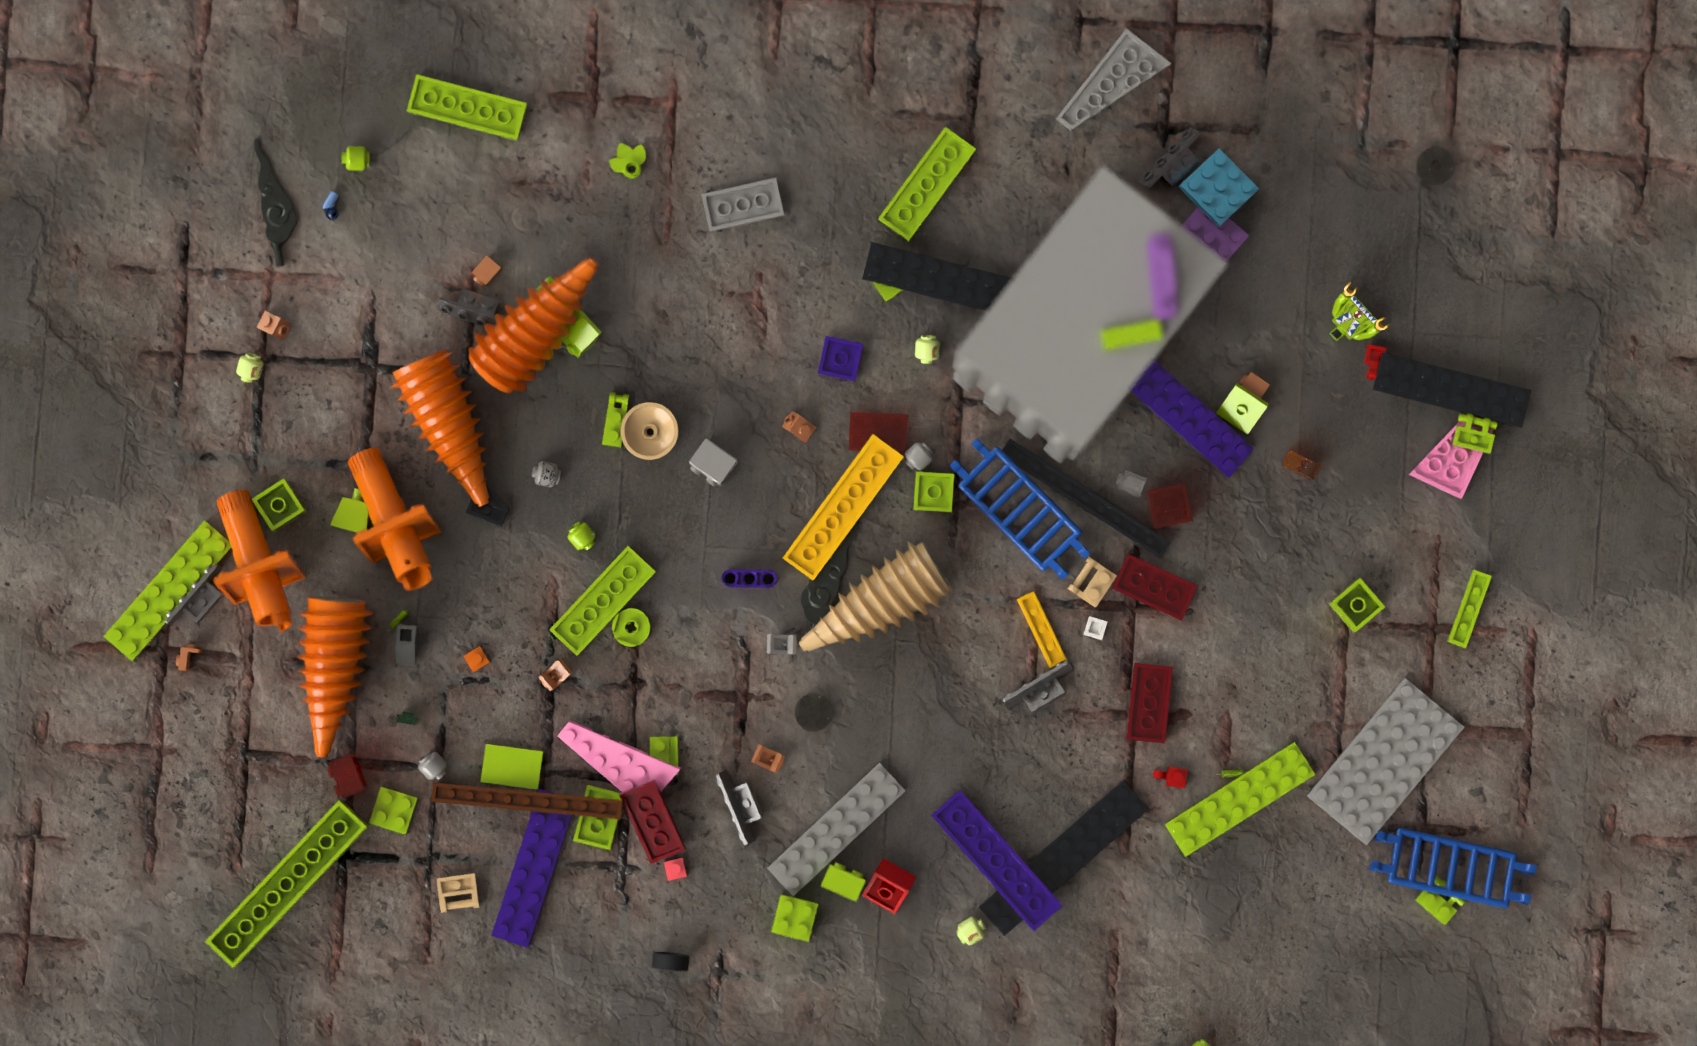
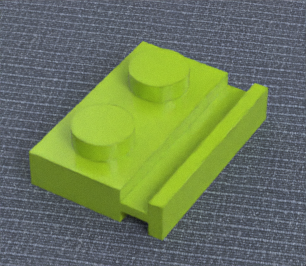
M678 736L650 737V756L657 759L660 758L673 766H678Z

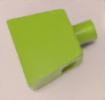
M354 488L352 499L342 498L332 519L331 526L358 533L362 530H369L370 516L359 489Z

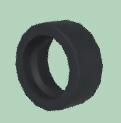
M653 952L652 967L670 971H688L690 956L672 952Z

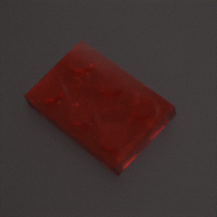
M850 412L849 451H861L872 434H874L898 453H905L908 414Z

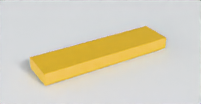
M1033 591L1018 598L1017 601L1049 668L1067 661L1035 592Z

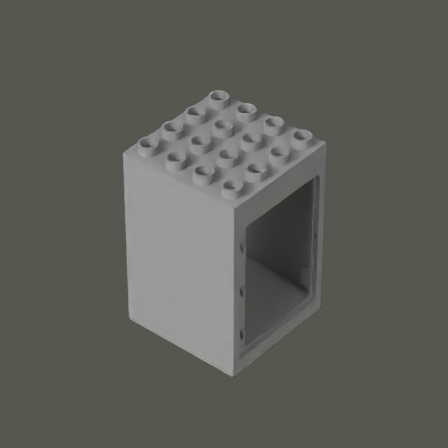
M1102 166L957 350L952 366L955 369L952 379L968 392H971L975 386L984 391L986 394L983 403L997 415L1001 416L1007 409L1017 417L1013 427L1031 440L1036 433L1047 441L1043 450L1057 462L1062 463L1066 457L1073 461L1228 263ZM1171 234L1178 314H1174L1173 319L1159 320L1163 336L1162 340L1104 351L1101 330L1154 320L1147 241L1151 240L1150 235Z

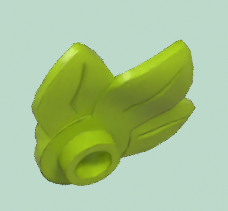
M620 143L617 148V158L610 159L609 164L615 172L623 173L629 179H635L641 174V165L646 160L645 149L640 144L632 150L629 146ZM634 166L636 168L635 172L630 173L628 171L629 167Z

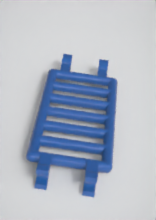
M976 438L971 445L985 458L970 473L957 460H954L949 465L963 478L958 487L1041 571H1045L1050 566L1064 580L1069 573L1056 559L1071 545L1084 559L1091 553L1078 540L1082 535V530L1000 447H995L990 451ZM998 456L1005 465L975 494L967 485ZM1012 470L1019 478L988 507L981 499ZM1025 483L1032 492L1002 521L995 512ZM1038 497L1045 506L1015 534L1008 526ZM1052 511L1059 520L1029 548L1022 539ZM1065 524L1073 533L1052 554L1042 561L1035 553Z
M1398 828L1396 835L1383 831H1377L1374 841L1394 844L1391 865L1372 860L1369 871L1389 874V883L1501 908H1508L1510 901L1524 905L1531 903L1532 895L1511 891L1515 871L1533 875V873H1536L1537 865L1517 862V854L1514 852L1405 828ZM1403 836L1415 838L1408 879L1396 877ZM1422 840L1434 842L1427 883L1415 881ZM1441 844L1452 846L1446 887L1434 885ZM1460 848L1471 851L1464 892L1453 889ZM1479 853L1490 855L1483 896L1472 893ZM1498 857L1509 859L1502 900L1491 898Z

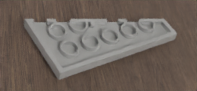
M1126 29L1057 116L1056 120L1072 131L1172 63Z

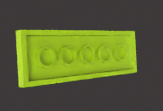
M416 74L407 112L518 141L528 104Z
M945 127L879 216L878 220L909 242L974 154L976 148Z
M627 546L549 630L578 656L648 582L656 571Z

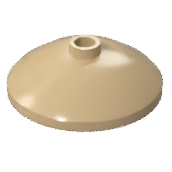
M653 402L641 403L630 409L625 415L621 424V438L627 450L634 456L644 460H655L668 454L675 446L678 438V424L674 415L665 406ZM653 429V435H647V430Z

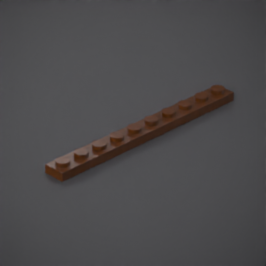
M433 783L431 802L620 820H622L624 800L444 783Z

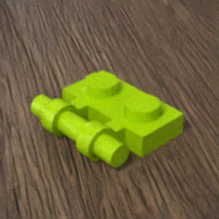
M1460 413L1458 421L1465 422V426H1456L1452 445L1491 454L1495 435L1488 433V429L1496 430L1497 422L1490 421L1489 418L1473 417V414L1465 415ZM1472 424L1482 426L1481 431L1471 429Z
M1436 875L1434 884L1446 887V880L1440 879ZM1423 890L1415 899L1416 902L1443 925H1446L1457 912L1452 906L1453 903L1457 902L1462 906L1466 902L1464 899L1451 896L1446 901L1437 893Z

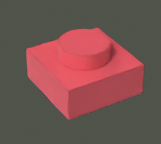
M683 858L664 862L668 881L687 877Z

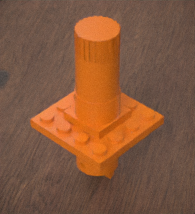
M368 448L350 457L348 465L374 527L369 530L359 531L353 537V540L371 564L388 558L397 581L403 583L405 590L419 589L432 580L430 574L431 564L421 542L442 531L424 505H416L410 508V511H407L379 448Z
M242 489L226 493L217 499L216 503L233 551L237 569L232 572L227 571L219 574V577L214 578L215 584L233 605L248 600L257 626L274 624L275 627L278 626L280 632H283L292 625L290 617L292 612L283 587L305 579V573L288 551H278L272 556L250 492Z

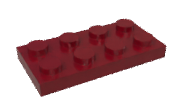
M1127 554L1112 589L1182 621L1197 589V585Z
M1134 663L1127 740L1165 744L1173 667Z
M656 780L620 793V799L624 800L625 810L650 864L686 850L684 841Z

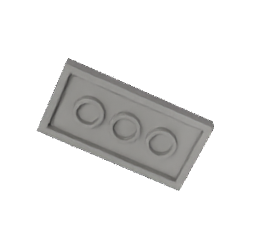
M776 178L701 194L710 232L784 216Z

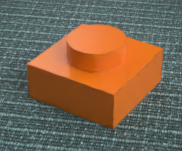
M481 646L464 655L473 672L490 663Z

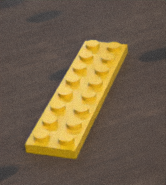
M872 434L785 553L783 559L811 580H814L904 456Z

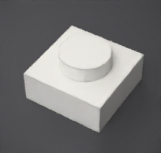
M1089 616L1083 635L1102 640L1107 621Z

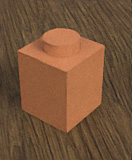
M486 255L472 271V274L475 276L473 280L481 287L483 284L488 287L500 274L502 268Z
M1252 372L1248 375L1244 374L1239 381L1241 386L1259 398L1263 396L1270 384Z

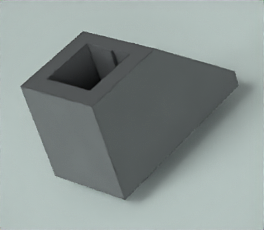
M397 625L396 664L416 665L418 626Z

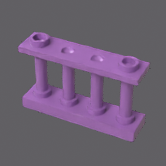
M1171 234L1150 235L1151 240L1147 241L1154 320L1173 319L1174 314H1178Z

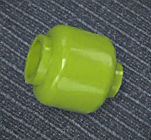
M348 146L346 152H342V164L346 165L347 170L364 171L366 166H369L370 154L369 151H366L365 147Z
M579 521L568 529L569 534L567 538L577 550H588L595 544L596 533L587 523H580Z

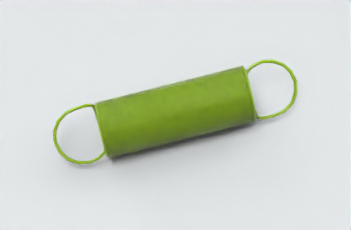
M403 610L389 625L395 629L408 616L407 612Z
M1242 769L1221 771L1222 774L1216 775H1222V778L1242 776V772L1246 773L1248 771H1242Z

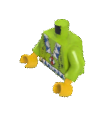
M1351 282L1347 283L1344 291L1335 300L1332 315L1334 318L1332 321L1336 327L1330 332V335L1336 341L1344 335L1349 340L1352 338L1355 340L1368 339L1390 326V324L1383 326L1381 322L1385 317L1377 321L1354 296L1357 287L1353 291L1349 290L1348 287Z

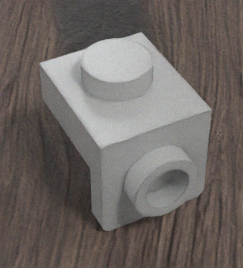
M767 634V654H796L798 648L796 635Z

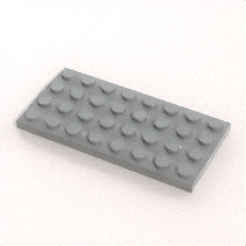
M1404 678L1306 796L1363 844L1367 845L1463 730L1464 726L1409 680Z

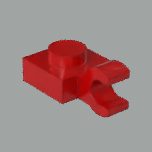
M1367 345L1364 364L1369 365L1366 379L1374 380L1376 378L1381 353H1386L1387 348Z
M1168 766L1167 772L1154 770L1153 778L1165 779L1166 786L1185 788L1188 769Z

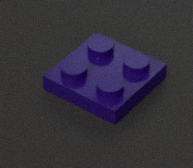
M826 336L818 374L855 382L863 344Z

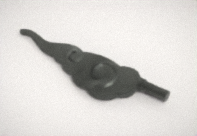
M255 138L254 149L260 162L258 187L262 193L261 210L267 225L266 237L274 250L277 267L284 266L281 244L289 239L291 231L296 225V214L292 209L290 198L283 193L282 187L276 182L270 164L259 148V139Z
M857 523L854 524L851 534L838 546L835 555L830 559L829 563L824 565L814 580L810 579L808 586L801 595V604L804 609L805 618L811 623V629L821 621L820 617L824 618L827 615L829 605L833 604L837 596L840 577L846 569L847 548L857 534Z

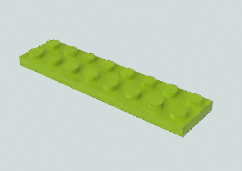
M204 520L103 637L133 662L167 624L165 623L166 615L173 608H177L182 596L190 593L192 585L198 579L201 580L204 577V572L210 565L219 564L232 549L229 540Z
M1293 742L1165 823V826L1186 857L1313 777L1315 773L1296 743Z

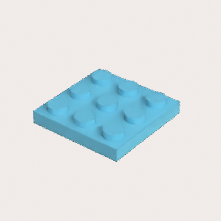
M1220 149L1215 151L1179 185V188L1218 228L1259 190Z

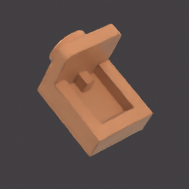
M265 311L256 328L283 341L289 332L291 323Z
M793 411L785 418L782 425L784 429L805 443L816 429V426Z
M187 644L186 648L181 647L180 655L176 657L178 670L189 671L191 652L203 653V650L198 649V645Z
M560 658L542 673L539 679L544 687L552 691L564 682L573 671Z
M759 744L751 762L778 773L784 765L785 756Z

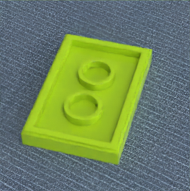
M486 744L481 782L538 790L543 751Z
M587 785L584 796L621 800L619 792ZM579 816L573 841L611 850L619 819Z

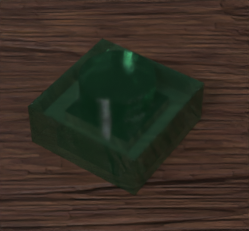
M403 711L402 715L397 714L396 722L417 725L418 718L414 717V713Z

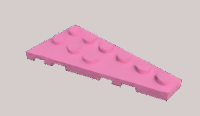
M1459 421L1409 475L1462 499L1483 452L1452 445L1456 426H1465V422ZM1472 424L1471 429L1481 431L1482 426ZM1489 428L1488 433L1492 434L1494 429Z
M569 721L558 734L562 741L621 792L652 780H656L662 792L681 769L676 765L673 766L660 758H654L646 752L625 743L617 742L606 735L596 733L592 729L574 721Z

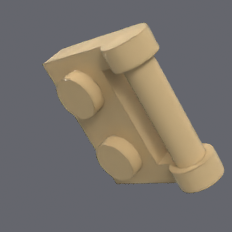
M1088 557L1085 561V566L1073 584H1070L1067 589L1096 608L1117 575ZM1094 567L1097 569V572L1082 592L1079 590V587Z
M475 873L436 879L441 913L447 912V910L466 907L480 908ZM472 894V899L446 902V897Z

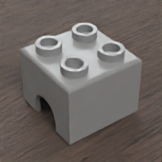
M706 438L689 463L692 472L698 476L703 474L707 477L706 481L716 488L717 485L722 486L737 466L738 461Z

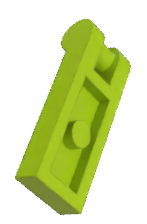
M610 392L602 445L622 447L621 424L627 414L629 394L616 395V392ZM615 402L622 403L621 409L614 408Z

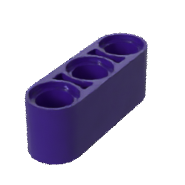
M726 570L721 577L723 584L730 588H772L777 583L776 574L770 570ZM729 573L734 574L736 577L735 582L732 584H728L725 581V576ZM753 574L755 581L752 584H746L744 582L745 575ZM766 574L774 576L772 584L768 585L763 582Z

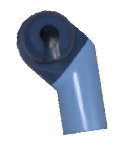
M332 191L323 204L325 215L330 220L337 219L339 215L335 207V202L339 195Z

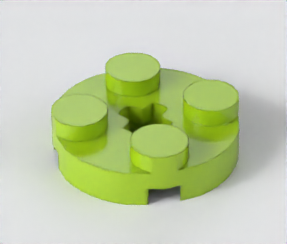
M634 608L625 609L618 613L612 623L614 637L620 644L628 647L641 645L647 640L651 630L648 617L642 611ZM634 622V626L637 627L636 631L628 633L629 629L626 628V625Z

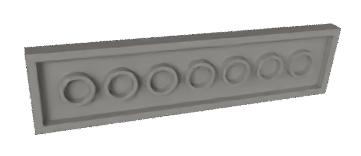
M879 763L767 869L794 896L905 792L904 788Z

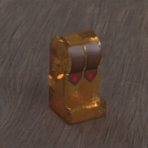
M1288 450L1281 467L1314 480L1320 465L1292 450Z

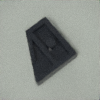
M487 486L489 503L479 507L471 498L466 514L502 527L509 509Z

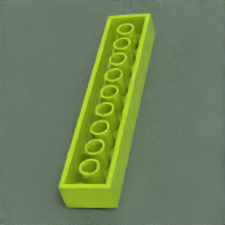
M339 800L205 942L232 968L237 967L368 829L369 825L345 802Z

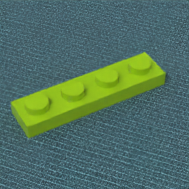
M1472 570L1447 642L1462 648L1467 647L1492 576Z

